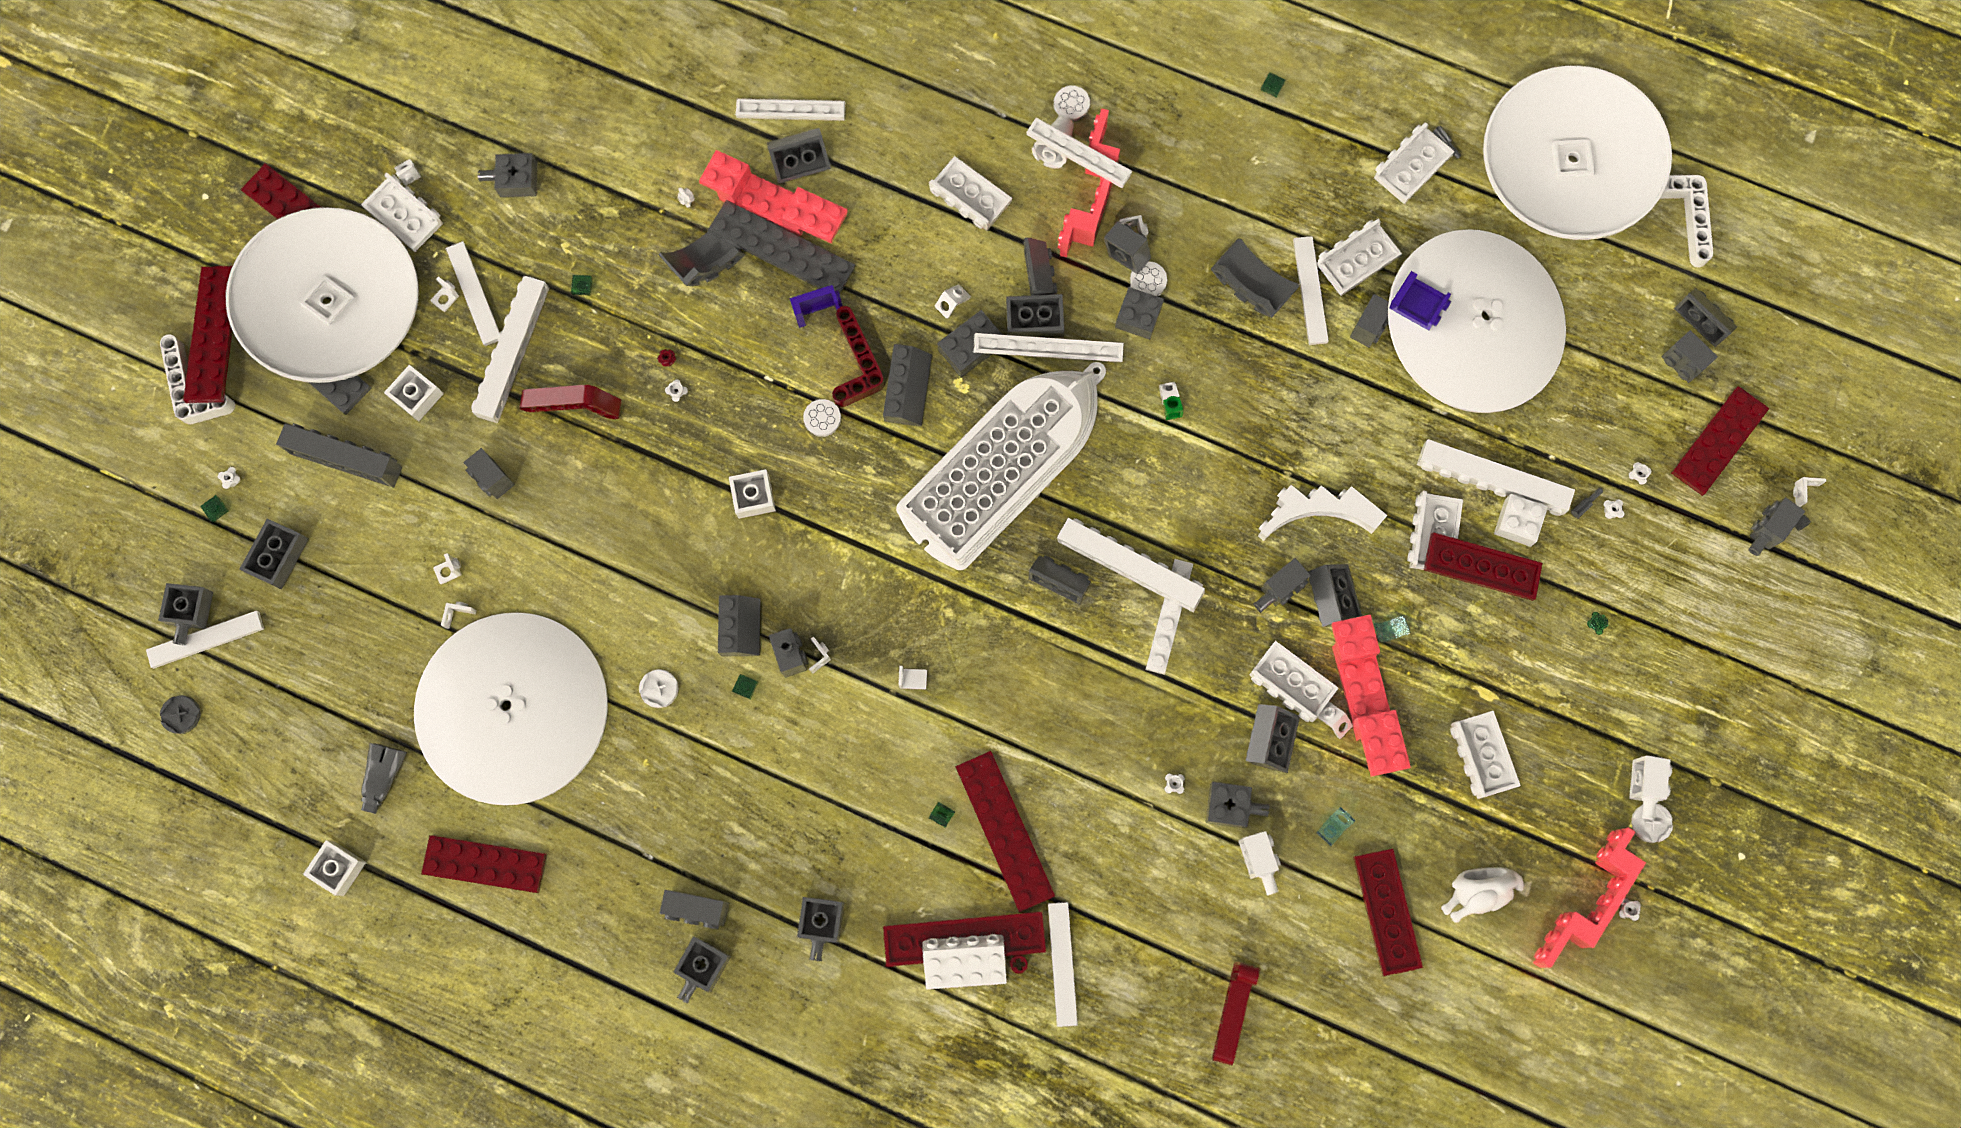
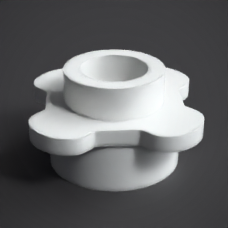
M679 188L678 199L680 203L685 204L688 208L691 207L690 203L694 201L692 192L688 188Z
M674 380L665 388L666 394H669L675 402L679 401L680 397L688 392L687 388L683 387L679 380Z
M1637 462L1633 465V470L1628 476L1630 479H1635L1639 484L1643 485L1647 482L1646 478L1651 474V469Z
M233 467L218 474V478L223 483L222 487L225 489L234 487L240 482V477L236 474V469Z
M1606 500L1604 502L1606 518H1622L1624 516L1622 511L1623 502L1621 500Z
M1167 774L1165 776L1167 781L1165 791L1167 793L1177 792L1182 794L1184 792L1183 781L1185 778L1183 775Z
M1625 898L1621 903L1622 907L1621 911H1619V916L1621 918H1631L1633 921L1638 920L1641 904L1638 901H1629Z

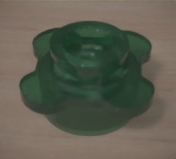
M1593 612L1591 620L1587 622V626L1595 630L1597 635H1601L1603 630L1608 627V619L1598 612Z

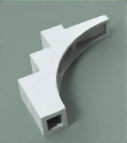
M1291 485L1288 489L1284 487L1277 495L1279 500L1276 504L1279 506L1271 514L1273 518L1269 522L1266 520L1260 526L1259 530L1261 532L1258 537L1264 541L1281 526L1296 519L1310 516H1331L1345 519L1361 526L1372 534L1387 515L1352 486L1348 490L1343 489L1336 498L1323 486H1320L1318 490L1314 488L1306 497Z

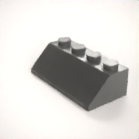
M894 344L883 411L884 422L922 426L932 354L913 346Z

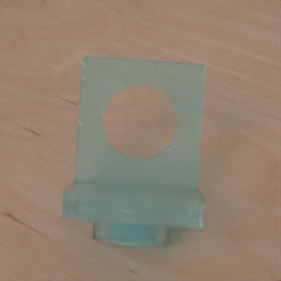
M1405 615L1383 623H1374L1380 642H1388L1411 633Z
M1340 807L1316 833L1332 846L1342 833L1355 822V819ZM1338 815L1344 816L1347 819V823L1342 822Z

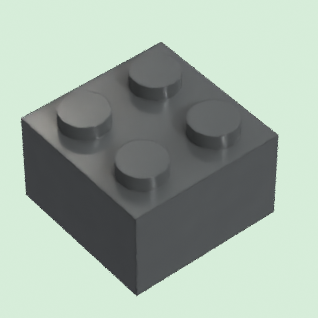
M1117 221L1104 237L1109 257L1136 274L1151 259L1146 236L1142 233H1136L1127 224L1123 225Z
M1128 287L1115 328L1150 340L1164 299Z
M1374 294L1350 338L1370 348L1372 343L1376 344L1388 324L1389 301Z
M1691 330L1661 356L1664 362L1669 367H1672L1682 380L1688 383L1718 358Z
M482 448L463 462L468 467L465 471L489 497L493 495L496 499H499L515 485Z

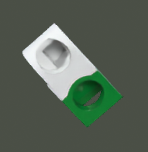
M1175 382L1160 384L1159 391L1166 421L1181 418L1183 416V406Z

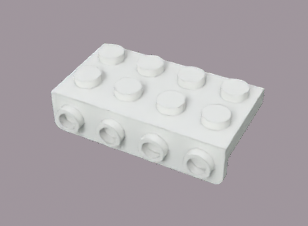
M1426 122L1422 126L1418 125L1413 130V135L1410 138L1406 137L1401 142V147L1398 150L1394 149L1387 157L1388 160L1385 163L1382 161L1375 169L1377 172L1374 179L1404 204L1455 152L1427 129L1429 124Z
M955 156L936 179L929 182L930 191L935 196L942 197L947 205L950 207L954 206L963 217H969L978 228L982 229L983 227L987 231L1012 202V198Z
M386 173L384 176L387 179L361 205L410 249L416 252L443 224L439 219L440 214L433 208L429 210L426 207L428 204L421 197H414L415 193L408 186L403 187L400 179L394 174L390 176Z
M1379 219L1375 221L1370 220L1364 225L1362 230H1355L1349 235L1347 240H1340L1334 245L1332 250H1325L1319 255L1317 266L1340 296L1402 255L1380 226L1381 221Z
M1422 491L1417 495L1415 506H1418L1417 513L1413 516L1415 530L1411 533L1410 543H1413L1412 550H1409L1407 561L1410 562L1409 568L1424 570L1430 536L1433 532L1458 539L1462 499L1427 494V491Z
M1277 641L1272 644L1250 673L1251 680L1255 684L1266 687L1268 689L1267 692L1272 697H1279L1284 701V706L1290 710L1295 709L1300 713L1299 717L1306 722H1314L1338 690L1337 686Z
M1494 711L1451 724V735L1457 740L1458 754L1461 758L1463 757L1465 763L1464 771L1467 777L1471 779V791L1474 796H1477V799L1521 786Z
M1002 935L950 937L948 939L932 938L923 941L926 989L1006 984Z

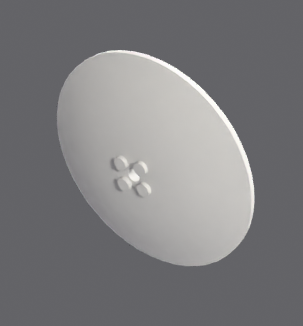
M1554 67L1523 79L1513 86L1499 101L1489 119L1484 136L1483 153L1486 172L1495 193L1502 203L1527 225L1543 233L1565 239H1598L1614 235L1633 226L1660 199L1671 171L1672 150L1669 133L1665 122L1654 104L1643 92L1627 80L1613 73L1592 67ZM1568 156H1575L1577 158V162H1571L1568 159Z
M340 208L302 210L284 216L259 231L242 249L235 260L227 282V315L230 326L241 346L255 361L266 369L297 381L313 383L334 382L368 371L386 359L398 347L409 331L415 317L419 296L418 279L414 264L406 248L388 228L364 214ZM326 297L332 298L329 304H323V299Z
M1468 229L1456 230L1436 236L1422 244L1405 260L1391 288L1388 304V323L1397 355L1410 376L1426 392L1449 406L1475 413H1493L1512 409L1537 395L1549 383L1560 364L1566 339V321L1560 295L1541 263L1527 250L1510 239L1487 231ZM1411 271L1418 274L1416 279L1445 295L1448 292L1451 293L1449 300L1452 302L1446 311L1442 310L1440 322L1436 327L1432 326L1430 331L1389 309L1393 298ZM1482 312L1488 314V320L1482 318Z
M529 613L492 615L477 620L457 631L436 651L426 666L418 685L414 705V723L418 743L425 759L436 775L460 794L494 805L530 803L543 799L565 787L579 775L592 759L602 739L607 721V688L603 672L592 651L574 632L546 617ZM509 700L511 708L508 711H503V702Z

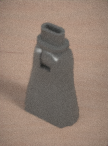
M375 743L369 744L366 770L361 788L362 811L373 814L377 813L378 806L382 805L380 802H383L386 798L391 784L405 759L406 751Z

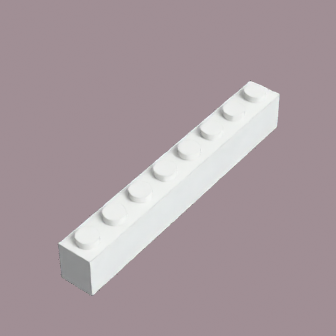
M524 276L522 281L518 283L517 295L512 299L510 313L505 317V326L503 331L499 333L497 347L492 351L491 363L485 369L484 381L480 383L478 388L479 394L472 403V413L478 418L495 423L499 422L549 290L544 281Z
M1429 439L1423 444L1417 463L1425 471L1433 470L1439 472L1443 477L1456 478L1463 484L1471 483L1476 485L1478 489L1494 491L1498 496L1505 497L1513 494L1548 506L1547 510L1557 516L1564 515L1569 511L1575 489Z
M1067 519L1057 537L1059 543L1194 613L1205 593V588L1202 587L1203 584L1196 580L1190 581L1186 579V576L1179 571L1174 573L1168 570L1169 567L1167 565L1151 561V557L1141 553L1139 555L1135 553L1132 547L1126 544L1124 546L1118 544V541L1111 536H1107V538L1102 536L1099 530L1083 526L1084 523L1078 519Z

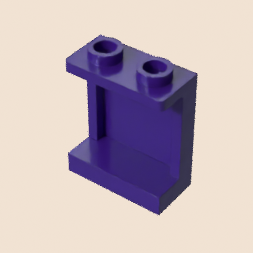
M1411 271L1393 298L1389 309L1430 331L1432 326L1436 327L1440 322L1442 310L1446 311L1452 302L1449 300L1451 293L1448 292L1445 295L1416 279L1418 274Z
M833 285L789 298L799 328L806 326L804 315L835 306L837 311V309L843 306L839 291H834Z

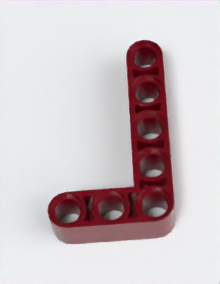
M841 306L836 311L838 324L862 372L861 376L835 387L832 392L834 403L838 407H846L880 392L884 388L885 383L881 370L853 311L848 306ZM844 314L850 315L849 318L845 320L841 319V316ZM851 330L857 331L853 336L848 334ZM859 346L865 347L861 352L856 351V348ZM867 362L873 364L870 368L863 367ZM875 378L880 379L878 384H872L871 381ZM857 386L863 387L860 392L854 391V388ZM839 394L846 395L842 400L837 399Z
M592 385L522 390L519 409L525 412L587 409L608 419H619L622 400Z
M1242 962L1234 963L1212 1061L1233 1066L1251 986L1257 985L1260 967Z

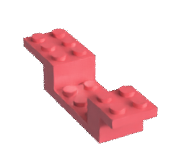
M1101 109L1100 115L1097 114L1095 117L1094 130L1091 131L1088 147L1118 163L1120 149L1102 144L1107 128L1109 110ZM1085 169V174L1100 177V185L1095 193V202L1092 203L1090 213L1071 208L1070 213L1065 215L1063 231H1060L1058 238V249H1060V256L1067 258L1072 241L1094 246L1112 187L1110 181L1088 169Z
M718 150L713 154L699 180L700 184L715 190L720 201L725 202L727 200L799 237L805 231L832 243L848 213L846 208L797 187L795 193L755 176L751 173L749 164Z
M1371 615L1333 622L1331 626L1336 643L1332 646L1355 738L1356 741L1361 740L1370 776L1373 777L1410 769L1411 766L1396 710L1390 711L1376 658L1380 653Z
M1628 827L1612 831L1608 835V843L1605 848L1602 847L1596 855L1598 859L1595 862L1615 876V878L1613 877L1608 882L1607 892L1599 897L1596 903L1598 905L1595 911H1591L1587 918L1577 912L1560 914L1555 921L1556 927L1546 935L1544 939L1546 943L1543 948L1540 947L1534 955L1536 959L1533 964L1539 968H1551L1568 940L1580 948L1595 947L1646 862L1625 849L1635 831Z

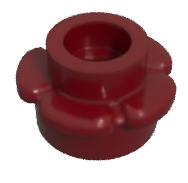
M670 349L661 350L660 355L657 357L658 362L664 367L672 366L676 360L674 351Z

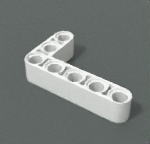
M1669 175L1667 185L1660 199L1684 198L1690 263L1695 267H1702L1713 256L1706 180L1700 175Z
M173 335L163 336L160 341V347L175 416L186 424H195L232 413L235 409V402L226 395L224 396L225 404L221 406L222 402L185 403L181 399L182 395H184L188 368L185 346Z

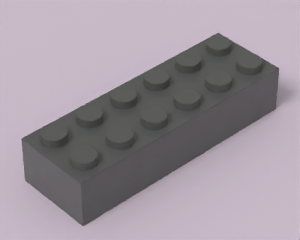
M295 423L292 426L284 424L276 443L277 446L290 455L392 488L395 487L402 467L397 463L398 460L392 458L386 452L380 451L378 454L373 452L374 449L362 446L360 448L348 440L341 442L339 438L329 434L325 437L317 430L310 429V431L304 430L303 426Z

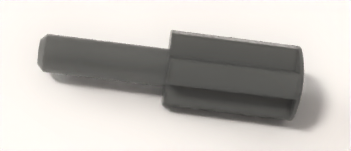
M1442 126L1437 127L1432 133L1455 151L1453 155L1456 159H1459L1461 155L1452 145L1451 137Z
M1598 488L1589 498L1583 499L1571 510V514L1579 519L1593 505L1592 502L1603 493V489Z

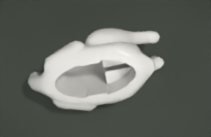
M1503 867L1464 871L1453 881L1454 895L1447 904L1442 905L1441 909L1445 915L1450 914L1455 923L1469 914H1483L1498 910L1513 900L1514 888L1519 891L1524 890L1523 878L1516 871ZM1457 904H1461L1464 907L1457 912L1451 913Z

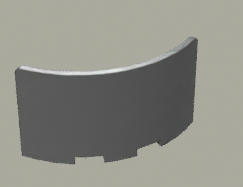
M707 232L701 238L680 250L670 253L660 252L658 255L686 286H699V282L703 280L710 282L719 276L718 273L724 268L727 270L732 268L745 256V253L740 248Z
M1239 238L1211 268L1214 275L1224 286L1228 284L1235 291L1233 295L1243 303L1248 301L1255 306V311L1271 318L1299 288L1298 283L1280 276L1267 267Z

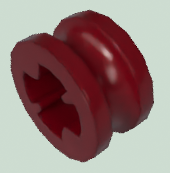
M1016 955L1011 958V970L1017 974L1024 973L1028 967L1026 958L1022 955ZM1020 959L1025 965L1024 967L1021 966L1023 969L1018 970L1017 967H1013V962L1016 963L1015 960Z

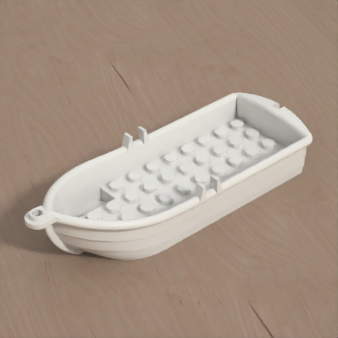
M1094 362L1083 372L1056 371L1037 375L1019 383L1004 395L897 504V513L913 539L919 545L924 540H928L929 545L924 550L938 561L956 570L966 569L1035 498L1039 497L1040 492L1045 487H1049L1052 480L1084 447L1095 423L1098 405L1096 385L1105 377V366L1102 363ZM1097 369L1100 373L1095 374L1093 371Z

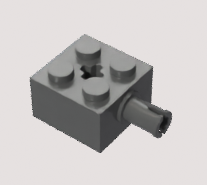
M532 153L495 154L494 170H478L479 182L495 181L494 189L500 198L537 196V161Z
M1786 497L1780 501L1776 500L1771 506L1768 505L1762 512V515H1764L1762 519H1758L1751 527L1753 531L1749 536L1755 541L1748 551L1755 556H1760L1764 548L1769 550L1785 541L1805 513V510Z
M1294 558L1264 583L1261 588L1264 595L1253 603L1254 607L1262 613L1272 603L1275 607L1279 604L1283 606L1294 595V591L1298 594L1309 583L1307 579L1310 577V574Z
M166 583L158 621L176 627L173 644L186 645L188 629H206L213 591L204 587Z
M789 628L769 635L780 672L785 678L807 671L806 665L809 663L804 651L800 650V647L803 645L797 632L794 633Z
M1212 782L1209 788L1206 823L1245 829L1248 827L1250 814L1268 817L1269 811L1265 810L1269 809V804L1252 802V787ZM1228 800L1230 801V804L1233 805V807L1230 808V810H1228V807L1224 805V803L1228 802Z
M803 897L797 938L810 939L812 942L809 960L815 961L816 957V961L822 962L824 943L826 941L839 943L844 902ZM821 914H823V918L826 919V922L822 923V925L820 926V923L816 922V919L820 918Z
M693 936L673 973L684 978L686 981L677 998L682 999L685 1003H689L696 988L712 992L731 955L703 939ZM706 960V968L700 969L701 964H699V961Z

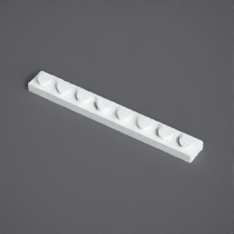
M975 333L974 353L1122 362L1123 343Z

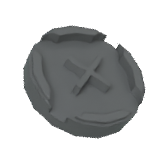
M185 695L169 698L160 710L162 726L167 731L175 734L190 732L197 726L200 720L201 710L199 704L194 699Z

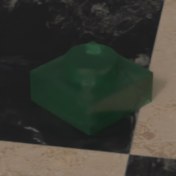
M1269 72L1261 87V91L1277 98L1286 80Z
M573 275L572 295L591 296L592 276Z
M217 495L200 506L212 522H215L229 512Z
M740 674L732 692L751 700L759 682Z
M938 802L931 812L929 819L946 828L955 811Z

